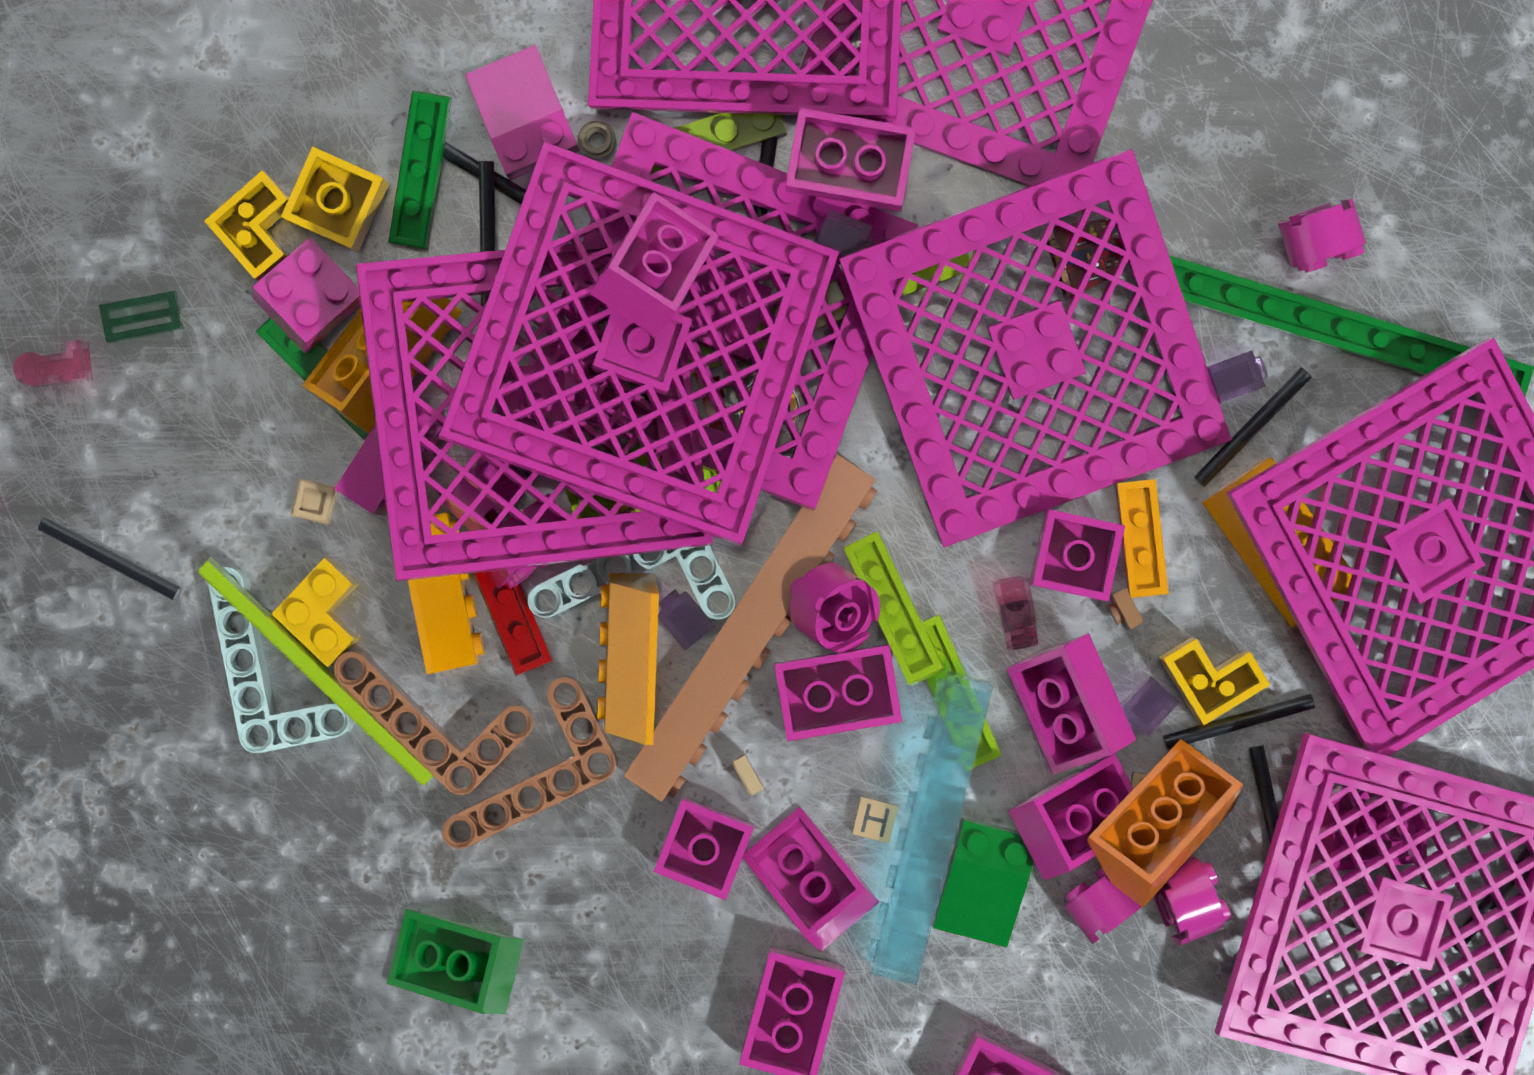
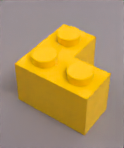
M263 170L204 220L248 273L257 281H260L289 256L267 231L268 228L281 218L289 197L273 178Z
M323 558L273 611L272 615L327 667L334 666L338 657L347 653L360 639L333 612L359 583L334 559Z
M1190 637L1158 657L1197 723L1206 725L1270 686L1269 681L1250 651L1243 650L1214 668L1197 638Z

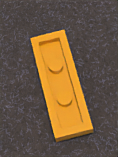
M1156 479L1117 483L1120 525H1125L1122 543L1128 592L1131 598L1169 594Z

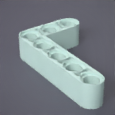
M711 545L661 551L659 557L653 561L643 559L640 553L620 556L626 563L625 573H644L677 557L703 612L708 617L718 620L724 619L735 609L736 598ZM700 556L708 558L713 566L711 574L704 579L695 577L691 572V563ZM610 557L590 559L535 586L528 595L529 609L538 617L549 618L601 594V584L608 585L609 575L606 572L605 565ZM580 572L587 574L592 583L589 592L584 595L575 593L571 587L573 576ZM545 589L552 591L557 599L556 606L549 612L541 610L537 605V596ZM714 591H722L729 597V607L723 613H715L708 607V597Z
M222 567L227 573L234 575L238 583L253 596L249 577L243 570L237 567ZM209 584L238 736L242 747L251 753H263L333 739L347 734L353 728L355 722L334 702L276 713L260 631L245 618L244 629L239 633L234 632L229 626V618L233 612L238 610ZM242 649L248 650L253 657V664L248 670L241 669L236 662V656ZM248 687L256 688L261 695V701L256 708L249 707L244 701V693ZM331 709L338 710L343 715L344 724L340 730H333L327 725L326 716ZM293 717L301 718L305 722L306 732L302 738L294 737L289 731V722ZM255 725L263 726L268 732V740L264 745H258L252 740L251 731Z

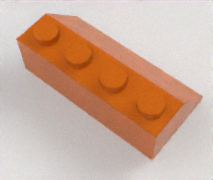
M1180 739L1088 837L1087 842L1110 882L1140 906L1144 907L1234 809L1243 784Z

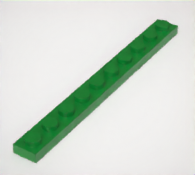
M1169 255L1184 301L1192 305L1422 375H1426L1471 348ZM1505 358L1526 397L1534 366Z

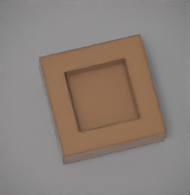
M1120 588L1110 594L1112 603L1107 605L1117 625L1123 623L1126 629H1132L1144 623L1126 588Z

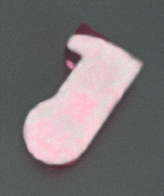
M82 340L65 342V353L43 355L36 352H25L17 357L14 363L13 371L15 377L19 382L34 387L93 380L89 342Z
M1023 574L991 580L1007 651L1038 646L1035 624L1037 622L1029 578Z

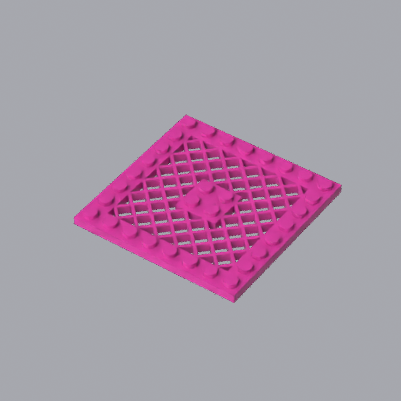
M593 0L588 106L590 109L798 115L800 107L851 117L892 119L897 117L902 0H862V14L854 7L850 0H837L824 13L811 0H797L785 12L774 0H757L747 11L736 0H718L708 10L699 0H678L670 9L662 0H653L663 10L664 14L650 27L640 18L638 13L652 0H639L636 4H634V0ZM691 1L703 15L687 28L676 14ZM730 3L741 16L725 29L714 16ZM768 4L778 14L779 18L764 31L752 17ZM807 5L818 18L807 29L802 31L791 20V17L803 6ZM845 6L856 20L841 33L829 19ZM634 19L645 32L632 43ZM672 20L683 33L667 47L656 33ZM710 21L721 35L705 48L694 34ZM748 22L759 36L743 49L732 35ZM786 23L798 37L782 50L773 41L771 36ZM822 25H825L836 39L823 51H820L809 37ZM861 27L859 52L848 41V38ZM651 38L661 48L662 52L647 65L635 52ZM690 40L701 53L685 67L674 53L686 41ZM728 41L739 55L727 66L723 67L712 54ZM766 42L775 51L777 56L762 69L750 55ZM804 43L816 57L800 70L789 56ZM843 44L855 58L839 71L827 57ZM631 57L642 69H630ZM670 58L680 70L656 69ZM708 59L719 72L694 70ZM746 60L757 73L733 71ZM784 61L795 74L771 72ZM823 63L833 75H811L810 73ZM859 65V76H848Z
M825 0L822 13L837 0ZM850 0L854 7L862 14V0ZM902 0V6L907 4L914 22L901 27L900 36L918 28L926 46L907 54L900 39L901 58H899V66L905 64L912 82L898 88L896 119H862L916 128L913 145L1027 187L1093 163L1153 0H1111L1103 23L1095 6L1107 0H1083V4L1068 11L1062 0H1054L1060 14L1042 22L1034 5L1043 0H948L946 7L943 0H935L939 10L923 18L920 17L913 2L914 0ZM843 6L829 20L842 33L856 18ZM1028 8L1035 26L1018 33ZM1088 10L1096 28L1078 35L1070 17ZM941 18L937 32L948 36L932 43L924 25ZM1063 21L1071 39L1053 46L1046 28ZM822 25L812 35L811 41L820 51H823L836 37L825 25ZM1039 32L1046 51L1029 58L1021 40ZM853 33L848 38V41L850 43L852 42L855 33ZM1098 35L1089 59L1082 42ZM954 41L961 60L943 67L936 49ZM962 41L984 49L968 56ZM842 44L827 58L841 71L843 64L847 65L854 56ZM1015 45L1022 62L1004 69L997 54L1009 58L1012 47ZM1075 46L1082 64L1065 71L1057 53ZM809 48L806 51L800 70L816 57ZM929 53L937 71L919 79L911 61ZM990 55L998 73L979 80L972 62ZM1050 57L1058 75L1040 83L1032 64ZM823 63L810 73L811 75H833ZM965 66L973 84L955 92L947 74ZM1025 68L1033 86L1015 94L1008 76ZM855 69L850 73V76H858ZM1085 70L1077 94H1075L1068 78ZM941 78L948 96L930 103L922 85ZM1001 79L1009 97L991 105L983 87ZM1061 81L1069 100L1051 107L1043 89ZM916 89L923 105L900 97V95ZM977 91L984 109L966 117L958 98ZM1037 92L1045 111L1026 118L1019 100ZM952 102L959 118L936 109ZM1012 104L1020 122L1002 130L994 112ZM1072 106L1062 131L1055 113ZM988 115L995 131L971 122ZM1048 117L1056 135L1038 143L1030 125ZM1023 128L1030 144L1007 135ZM1059 142L1055 153L1043 149Z
M634 112L631 113L611 167L652 182L670 176L678 192L692 196L706 190L713 205L728 210L742 204L748 218L761 223H767L778 218L783 231L799 237L814 232L820 245L836 251L849 246L851 251L855 252L860 250L859 246L865 248L914 230L919 226L872 206L787 192L785 185L788 173ZM653 165L663 169L650 175ZM680 176L700 184L685 189ZM716 190L736 198L721 203ZM752 204L772 212L757 217ZM595 207L601 220L615 214L600 207ZM788 218L807 226L793 231ZM622 220L605 227L611 240L623 239L627 233ZM597 231L584 236L582 242L601 241ZM823 232L843 240L829 246ZM711 249L709 255L712 261L718 258L714 250ZM732 261L716 268L725 286L741 279L738 274L726 270L734 266ZM743 261L749 275L754 273L750 263ZM837 261L829 284L836 281L844 299L829 306L825 298L823 300L818 318L824 317L831 334L817 341L811 336L806 353L811 352L818 370L805 376H801L799 372L795 387H798L806 405L791 412H788L787 409L783 422L793 441L777 448L774 447L760 490L812 511L816 509L872 355V350L855 303L844 278L843 270L840 269ZM708 272L697 276L693 281L700 297L716 290ZM769 274L753 281L761 299L770 296L773 289L762 284L771 280ZM780 275L784 285H786V277ZM899 278L889 282L893 294L897 287ZM745 286L729 292V296L737 311L753 304ZM563 290L561 299H562V298L565 296V294H566L565 290ZM688 293L685 298L684 304L691 302ZM587 296L580 299L581 305L585 313H587L595 302ZM720 297L704 304L712 322L728 315ZM780 299L765 306L772 322L774 315L771 309L779 305ZM847 306L838 328L831 312ZM695 308L682 314L693 319L688 333L704 326ZM757 310L740 317L749 336L755 334L761 321ZM563 311L557 314L562 329L577 323ZM608 317L594 323V325L601 330L599 324L607 321ZM732 322L716 329L724 347L741 340ZM584 328L581 329L572 341L582 350L588 338ZM708 333L691 340L700 359L703 358V354L698 344L716 351ZM768 335L753 342L760 358L762 353L757 344L767 341ZM555 341L541 349L544 355L550 359L561 344ZM834 341L825 364L818 347ZM745 347L728 354L737 372L740 370L735 359L745 362L748 356ZM565 352L561 354L556 362L567 359ZM720 358L703 365L712 384L715 383V380L708 366L721 361ZM571 366V372H572V376H573V375H574V371H573L572 366ZM587 367L584 373L587 379H591L593 376ZM756 372L741 378L748 395L749 390L744 380L754 376ZM821 376L812 399L805 383ZM599 383L591 386L594 394L601 386ZM732 383L716 390L725 409L727 408V406L721 396L720 390L732 386ZM606 388L599 398L606 403L617 398V395L613 389ZM576 393L574 395L578 415L588 403V400L579 393ZM707 394V395H704V396H702V397H700V398H698V399H696V400H694L695 411H696V413H697V415H698V417H699L700 420H703V419H702V417H701V415H700V413H699V411H698V409H697V406H696V404H695V401L700 400V399H702V398L708 396V394ZM631 401L630 404L637 418L649 414L635 402ZM621 404L612 408L617 411ZM742 408V409H740V410H738V411H736V412H734V413L728 415L736 431H737V428H736V426H735V424H734V422H733V419H732L731 415L736 414V413H738V412H740V411H743L744 408ZM623 411L621 415L628 420L625 412ZM808 412L799 435L792 418ZM605 414L607 420L609 421L611 418ZM596 415L585 420L587 424L602 430ZM653 419L644 432L656 442V428ZM615 422L611 428L615 430L621 426ZM708 425L704 426L712 446L729 438L727 433L711 428ZM628 431L619 435V437L630 440L633 436ZM699 440L700 450L703 451L704 448ZM732 444L716 452L723 468L725 467ZM795 447L792 458L781 455V453ZM708 456L702 458L703 469L716 473Z
M544 142L439 439L740 546L743 544L839 251ZM653 191L718 233L719 237L712 249L726 254L714 261L708 255L703 263L704 265L697 274L699 276L708 272L716 290L700 297L692 283L687 292L691 302L678 308L658 337H655L603 302L601 303L605 310L588 318L580 302V299L591 295L590 292L599 278L592 263L607 256L611 259L621 243L613 245L605 227L622 220L628 232L633 224L632 220L636 219ZM567 196L578 199L564 206ZM584 206L593 224L576 231L567 213ZM594 206L615 214L601 220ZM560 218L568 235L551 242ZM597 231L605 249L588 256L580 238ZM572 242L580 260L563 267L555 249ZM548 255L555 271L538 279L545 257ZM732 261L741 279L725 286L716 268ZM743 261L763 269L749 275ZM584 267L592 285L575 292L567 274ZM769 274L777 293L761 299L753 281ZM780 275L788 277L786 285H784ZM559 278L567 297L550 304L542 286ZM745 286L753 304L737 311L729 296V292ZM535 291L542 308L525 315L532 294ZM720 297L728 315L712 322L704 304ZM780 299L772 322L765 306ZM572 304L580 322L562 329L554 311ZM695 308L704 326L688 333L693 319L681 314ZM757 310L765 329L749 336L740 317ZM546 315L555 333L537 341L529 322ZM608 317L601 340L599 341L592 324ZM732 322L741 340L724 347L716 329ZM522 328L529 345L512 352L519 331ZM584 328L592 347L575 354L566 336ZM708 333L716 352L700 359L691 340ZM768 335L760 358L753 342ZM559 340L567 359L550 366L541 348ZM684 346L692 363L676 370ZM745 347L753 365L737 372L728 354ZM534 352L542 370L524 378L516 359ZM595 354L591 368L603 373L587 379L579 361ZM720 358L729 376L712 384L703 365ZM509 364L517 382L499 389ZM571 365L580 384L562 391L554 372ZM695 369L704 388L687 395L679 376ZM756 372L748 395L741 378ZM546 377L554 396L537 403L528 384ZM618 378L640 387L625 393ZM609 379L617 398L600 405L591 386ZM672 383L679 400L663 407L656 392L666 395ZM732 383L741 402L725 409L716 390ZM521 389L529 407L511 415L502 396ZM583 390L592 409L575 417L566 398ZM646 392L655 411L637 418L629 400ZM708 394L716 413L700 420L691 402ZM495 401L503 416L491 412ZM558 402L567 421L549 429L541 409ZM621 404L630 423L612 430L604 411ZM683 406L692 425L675 432L666 413ZM744 408L736 431L728 415ZM533 414L540 429L518 422V420ZM596 415L604 435L587 442L578 423ZM658 417L667 436L650 444L641 425ZM720 419L729 438L712 446L704 426ZM571 427L578 443L554 434ZM633 429L642 448L625 456L616 437ZM695 431L704 450L687 457L679 438ZM608 441L615 456L593 449V447ZM671 443L679 462L662 469L653 450ZM732 444L725 467L723 468L716 452ZM646 454L653 470L630 461ZM708 456L717 475L700 483L691 463ZM683 468L690 483L668 476V474ZM716 482H719L716 493L704 489Z
M1133 149L1125 150L838 258L943 547L969 539L1232 440ZM1107 201L1111 213L1095 205ZM1083 210L1075 227L1059 220V218ZM1091 211L1108 218L1100 238L1082 231ZM1046 224L1039 241L1022 233ZM1055 224L1072 232L1063 252L1046 245ZM1114 226H1116L1123 249L1107 242ZM1080 236L1097 244L1088 263L1070 256ZM1010 237L1002 254L985 247ZM1018 238L1036 246L1027 266L1009 258ZM1104 247L1121 255L1112 275L1095 267ZM1043 249L1060 257L1051 277L1034 270ZM973 251L966 268L949 261V259ZM982 252L999 259L991 279L973 272ZM1068 261L1085 269L1076 289L1059 281ZM1127 262L1136 286L1120 279ZM1007 263L1024 271L1015 291L998 283ZM937 264L930 281L912 274ZM945 265L963 273L954 293L936 285ZM1092 272L1109 280L1100 300L1083 292ZM1031 274L1049 282L1040 302L1022 294ZM970 277L987 284L979 304L961 297ZM901 278L893 294L889 282ZM908 279L926 286L918 307L900 299ZM1117 284L1134 291L1125 311L1108 304ZM1056 286L1073 293L1066 310H1064L1062 301L1059 299L1048 303ZM995 288L1012 296L1003 316L986 308ZM933 291L951 298L942 318L925 310ZM1080 298L1097 305L1088 325L1072 318ZM1139 299H1141L1148 322L1132 315ZM1019 300L1036 307L1012 316ZM958 302L976 310L967 329L950 322ZM897 304L915 312L907 330ZM1105 309L1122 316L1113 336L1096 329ZM983 313L999 320V322L986 326L991 340L974 333ZM921 316L940 323L931 343L913 335ZM1129 320L1146 327L1137 347L1120 340ZM1069 323L1085 330L1078 347ZM946 327L964 334L955 354L938 347ZM1093 334L1110 341L1101 361L1084 353ZM1152 335L1160 358L1145 352ZM971 338L988 346L980 365L962 358ZM911 341L928 348L920 366ZM1117 345L1134 352L1125 372L1108 365ZM935 352L952 359L944 379L926 371ZM994 353L997 355L1004 376L987 369ZM1142 356L1158 363L1149 383L1133 376ZM1082 359L1098 366L1089 385L1073 379L1086 373ZM959 363L977 371L968 390L951 383ZM1105 370L1122 377L1113 397L1097 390ZM1164 371L1173 394L1157 387ZM984 374L1001 382L993 401L975 394ZM924 377L940 384L933 402ZM1130 381L1146 388L1137 408L1121 401ZM1060 383L1053 399L1037 392ZM1069 383L1086 391L1077 410L1060 403ZM948 388L965 396L956 415L939 407ZM1007 388L1013 400L1024 396L1017 412L1000 405ZM1154 392L1170 399L1162 419L1145 412ZM1094 395L1110 402L1102 421L1085 414ZM1033 397L1050 404L1042 423L1024 416ZM972 399L989 407L981 426L964 419ZM1118 406L1135 413L1126 432L1109 425ZM1178 407L1180 416L1171 419L1176 408ZM1058 408L1074 415L1066 434L1049 428ZM997 411L1014 418L1005 437L988 430ZM936 413L953 420L946 438ZM1142 417L1158 424L1136 432ZM1082 419L1098 426L1090 446L1073 439ZM1021 422L1038 429L1030 448L1013 441ZM961 424L978 432L969 450L952 443ZM1106 431L1122 437L1099 446ZM1046 433L1063 440L1054 459L1037 452ZM985 435L1002 443L994 461L977 454ZM1070 444L1085 450L1083 453L1063 460ZM1009 447L1026 454L1018 473L1001 465ZM949 449L966 456L959 473ZM1034 458L1050 464L1027 473ZM973 460L990 467L982 486L965 479ZM998 471L1013 478L991 487ZM962 485L977 492L966 496Z
M613 239L611 241L614 245L616 243L621 242L623 239ZM602 241L582 242L588 256L605 249ZM572 243L555 249L563 267L580 260ZM505 250L360 263L356 265L395 582L713 544V537L708 534L643 511L615 515L622 506L621 503L616 502L609 511L592 498L594 496L593 493L589 492L587 494L582 489L559 482L560 484L550 497L547 498L531 485L537 477V473L532 472L528 479L524 480L509 468V463H502L498 459L478 452L473 455L463 468L447 455V452L454 445L453 443L447 442L442 450H440L424 437L435 422L443 427L445 417L441 414L451 403L456 387L453 389L436 375L448 361L459 370H463L465 362L454 355V353L465 339L472 344L475 335L471 332L480 322L486 304L481 306L470 296L490 294ZM548 255L545 257L538 279L555 271ZM609 256L592 263L598 277H600L608 264ZM584 267L567 274L575 292L577 289L582 290L589 287L587 284H592ZM559 278L542 286L551 303L561 299L548 289L563 287ZM534 291L533 294H532L530 303H531V302L534 300V298L537 296L536 293H535V291ZM592 295L587 296L595 302L586 313L588 318L599 307L604 309L601 301ZM454 297L444 311L430 301L431 299ZM414 301L405 314H403L402 302ZM460 301L477 313L466 328L449 315ZM569 304L554 311L556 316L560 311H563L575 322H580L574 308ZM420 305L438 317L427 332L409 319ZM528 308L525 315L530 314L533 311L530 308ZM540 317L531 321L539 327L534 333L537 340L543 332L548 335L555 333L548 318L544 320ZM443 322L460 335L449 350L431 337ZM592 324L598 339L601 340L603 331ZM405 327L420 338L410 353H408ZM581 330L567 337L575 354L583 351L572 342ZM518 335L515 344L523 348L529 345V342ZM425 344L443 356L432 371L414 358ZM562 346L558 348L550 359L546 357L550 366L556 364L555 362L564 352ZM684 346L676 370L689 364ZM534 352L528 353L537 360ZM595 354L581 360L583 362L581 365L583 371L588 366L591 368ZM524 356L516 359L517 363H519ZM509 364L499 389L517 382ZM540 364L519 366L524 378L542 370ZM571 365L554 372L562 391L580 384L577 381L576 375L572 376ZM410 366L425 377V380L415 392H413ZM593 369V370H594L596 373H598V374L603 373V372H600V371H597V370ZM690 372L679 376V379L687 395H690L693 392ZM546 377L528 384L537 403L554 396ZM618 378L625 393L633 390ZM606 379L595 392L600 405L605 403L599 397L608 385L611 384L609 379ZM430 383L448 395L437 410L419 398ZM672 383L666 395L656 392L663 407L679 400ZM521 389L502 396L511 415L529 407ZM583 390L578 392L585 399H587ZM575 395L566 398L575 417L589 411L591 408L588 401L577 415ZM640 395L629 400L630 403L631 401L635 402L647 413L655 411L652 404ZM495 401V413L503 416ZM558 402L541 409L549 429L567 421ZM415 405L431 417L419 432ZM622 406L617 411L613 408L604 411L611 418L608 421L611 427L615 422L620 426L630 423L621 415L624 411ZM683 406L666 413L675 432L692 425ZM533 414L518 420V422L540 429ZM657 417L654 421L658 441L667 435ZM585 421L578 423L581 430L592 439L604 435L603 430L599 433ZM651 421L641 425L643 430L647 428ZM571 427L554 434L577 442ZM633 429L628 431L633 435L632 438L622 449L625 456L638 439ZM695 431L679 438L687 457L701 452L699 438ZM647 436V439L650 444L655 442ZM608 441L600 444L615 456ZM671 443L653 450L657 459L660 458L662 469L679 462ZM420 445L436 456L425 471H423ZM480 456L498 469L487 485L469 472ZM702 459L691 463L699 482L705 481ZM635 460L630 461L632 463L638 464ZM440 461L458 474L447 489L429 477ZM648 461L647 464H646L644 467L650 469V468H651L650 462ZM683 468L668 474V476L690 483ZM502 474L521 487L509 503L491 489ZM463 478L481 491L469 507L451 494ZM425 484L441 496L430 511L428 510ZM564 487L582 500L571 516L553 502ZM525 491L543 505L532 520L513 507ZM485 496L503 509L492 524L474 512ZM445 500L463 513L452 529L434 516ZM586 505H589L601 515L599 517L576 519ZM547 508L563 520L536 524ZM508 513L523 524L520 526L497 528ZM468 517L484 529L456 533ZM430 523L443 534L432 535Z
M1486 338L1226 493L1363 749L1390 756L1534 668V598L1529 617L1515 614L1520 593L1534 596V590L1522 587L1527 568H1534V562L1530 561L1534 546V413L1495 338ZM1475 394L1479 402L1467 398ZM1464 406L1478 409L1473 429L1459 426ZM1452 408L1448 422L1435 419L1438 415ZM1488 420L1496 436L1484 433ZM1432 425L1446 429L1441 449L1427 445ZM1420 427L1416 442L1401 438ZM1457 432L1471 436L1466 456L1452 452ZM1482 439L1496 443L1491 463L1477 460ZM1399 444L1414 448L1409 468L1394 465ZM1387 446L1383 461L1369 458ZM1424 452L1439 455L1433 476L1419 472ZM1505 453L1514 470L1502 467ZM1450 459L1464 463L1459 483L1444 479ZM1366 464L1381 467L1376 488L1361 484ZM1354 466L1351 481L1336 477ZM1475 466L1489 470L1484 490L1470 486ZM1392 471L1406 475L1401 495L1387 492ZM1500 473L1514 477L1508 497L1495 493ZM1417 478L1432 482L1426 502L1412 499ZM1334 483L1349 487L1343 508L1328 504ZM1322 485L1318 501L1303 497ZM1442 485L1457 489L1453 503L1448 497H1443L1439 500ZM1523 487L1531 503L1520 501ZM1359 490L1374 494L1368 515L1354 511ZM1467 493L1482 496L1476 517L1462 513ZM1384 498L1399 501L1394 522L1379 518ZM1492 500L1506 503L1501 524L1487 520ZM1301 503L1316 507L1311 527L1295 523ZM1289 505L1287 514H1285L1283 508ZM1410 505L1424 508L1406 519ZM1517 507L1531 510L1526 531L1512 527ZM1326 510L1341 514L1336 535L1321 531ZM1352 517L1366 521L1361 542L1346 538ZM1461 519L1474 523L1471 536ZM1377 524L1391 528L1379 536L1385 548L1372 545ZM1485 526L1499 530L1494 550L1480 547ZM1295 530L1309 533L1305 548L1301 544ZM1510 533L1524 537L1519 557L1505 554ZM1319 537L1334 540L1328 561L1313 557ZM1344 544L1359 547L1354 569L1339 565ZM1370 551L1384 554L1379 576L1364 572ZM1479 553L1492 556L1486 577L1473 573L1485 566ZM1503 560L1517 563L1511 584L1497 580ZM1313 564L1327 567L1323 582ZM1393 564L1403 582L1389 579ZM1337 570L1352 574L1346 595L1332 592ZM1362 577L1377 581L1372 602L1357 598ZM1470 579L1484 582L1479 603L1465 600ZM1457 583L1454 596L1440 593ZM1388 584L1402 588L1397 609L1382 605ZM1495 586L1509 589L1504 610L1490 607ZM1330 597L1344 601L1341 616ZM1411 598L1416 604L1425 602L1422 616L1408 613ZM1438 598L1452 602L1447 623L1433 619ZM1355 604L1370 608L1364 629L1349 625ZM1463 605L1477 609L1472 630L1458 626ZM1380 611L1395 615L1389 636L1375 632ZM1488 612L1502 616L1496 637L1483 633ZM1406 618L1420 622L1414 643L1400 639ZM1513 619L1526 622V624L1510 633ZM1431 625L1445 628L1439 649L1425 646ZM1348 631L1362 634L1359 649L1356 647ZM1456 632L1470 635L1464 656L1450 653ZM1373 637L1388 641L1382 662L1367 659ZM1481 639L1494 642L1477 653ZM1398 644L1413 648L1407 669L1393 666ZM1424 651L1438 655L1432 676L1418 673ZM1449 658L1462 662L1445 672ZM1366 664L1380 668L1376 682ZM1391 671L1405 674L1400 696L1385 692ZM1416 678L1430 681L1412 692ZM1384 698L1397 702L1388 706Z
M1304 732L1214 1032L1221 1037L1368 1075H1513L1534 1008V796ZM1334 782L1341 784L1340 786L1332 790ZM1356 789L1377 795L1362 802ZM1348 793L1355 808L1339 816L1332 802ZM1392 799L1412 805L1398 812ZM1384 803L1390 818L1375 826L1368 812ZM1428 809L1443 812L1447 815L1434 822ZM1325 811H1327L1331 822L1321 827ZM1419 813L1426 827L1410 836L1404 821ZM1360 817L1367 831L1351 840L1345 825ZM1463 818L1482 824L1469 832ZM1454 823L1461 837L1446 845L1439 831ZM1396 827L1403 841L1387 850L1380 836ZM1498 828L1518 834L1504 841ZM1337 831L1344 845L1328 854L1321 839ZM1490 833L1496 847L1481 855L1474 841ZM1431 837L1438 851L1422 859L1416 845ZM1373 841L1379 855L1363 863L1357 849ZM1525 843L1531 856L1516 864L1510 851ZM1467 847L1473 860L1458 869L1451 855ZM1315 848L1320 859L1310 864ZM1408 850L1414 865L1399 873L1392 859ZM1349 854L1356 869L1340 877L1333 863ZM1501 856L1508 870L1493 878L1487 864ZM1443 860L1450 874L1434 882L1428 869ZM1385 864L1391 878L1377 874L1374 883L1369 873ZM1326 868L1332 883L1316 891L1310 877ZM1478 870L1484 884L1470 892L1463 878ZM1530 870L1527 883H1525L1521 874ZM1420 874L1426 887L1408 883L1407 881ZM1361 878L1368 892L1352 901L1345 887ZM1513 880L1519 893L1504 901L1498 888ZM1455 884L1461 898L1452 903L1454 896L1442 891ZM1304 885L1309 896L1298 902ZM1338 892L1345 906L1329 915L1322 901ZM1491 894L1497 907L1481 915L1475 902ZM1368 905L1364 920H1362L1358 910ZM1315 906L1321 920L1305 929L1298 915ZM1467 907L1473 921L1458 929L1452 916ZM1519 907L1516 919L1514 921L1510 911ZM1350 915L1357 929L1341 938L1334 924ZM1502 917L1508 930L1493 938L1487 925ZM1293 923L1298 933L1287 939L1291 924ZM1446 924L1450 935L1441 939ZM1327 929L1333 943L1317 952L1311 938ZM1479 931L1485 944L1470 952L1464 939ZM1303 943L1310 957L1294 966L1287 952ZM1356 943L1355 949L1366 953L1355 961L1352 960L1346 949ZM1456 944L1462 958L1447 966L1441 953ZM1508 944L1503 958L1499 948ZM1339 953L1345 967L1329 975L1323 962ZM1491 954L1497 967L1482 975L1476 962ZM1382 958L1400 962L1401 964L1388 970ZM1280 961H1282L1287 971L1276 977ZM1435 961L1439 971L1424 980L1417 967L1431 971ZM1375 963L1381 976L1365 985L1359 971ZM1316 967L1322 980L1306 989L1299 976ZM1468 967L1474 981L1459 989L1452 976ZM1410 972L1416 985L1400 994L1394 981ZM1351 976L1357 990L1341 998L1335 985ZM1292 981L1299 994L1282 1003L1276 990ZM1445 981L1451 995L1436 1003L1429 990ZM1496 981V985L1492 995L1488 988V985ZM1387 986L1393 999L1377 1008L1371 994ZM1328 990L1334 1004L1318 1013L1312 999ZM1480 991L1486 1004L1470 1012L1465 999ZM1422 995L1428 1008L1412 1017L1406 1004ZM1269 998H1271L1275 1008L1267 1006ZM1364 1000L1370 1013L1354 1022L1348 1008ZM1305 1004L1311 1017L1291 1011ZM1457 1004L1463 1017L1447 1026L1441 1013ZM1399 1009L1405 1022L1389 1031L1383 1018ZM1340 1013L1346 1026L1328 1022V1020ZM1434 1018L1440 1031L1424 1040L1418 1027ZM1485 1018L1482 1031H1480L1477 1022ZM1376 1023L1381 1035L1362 1030ZM1469 1027L1475 1040L1459 1049L1453 1036ZM1411 1032L1416 1044L1398 1039ZM1446 1041L1451 1053L1435 1050L1434 1048Z

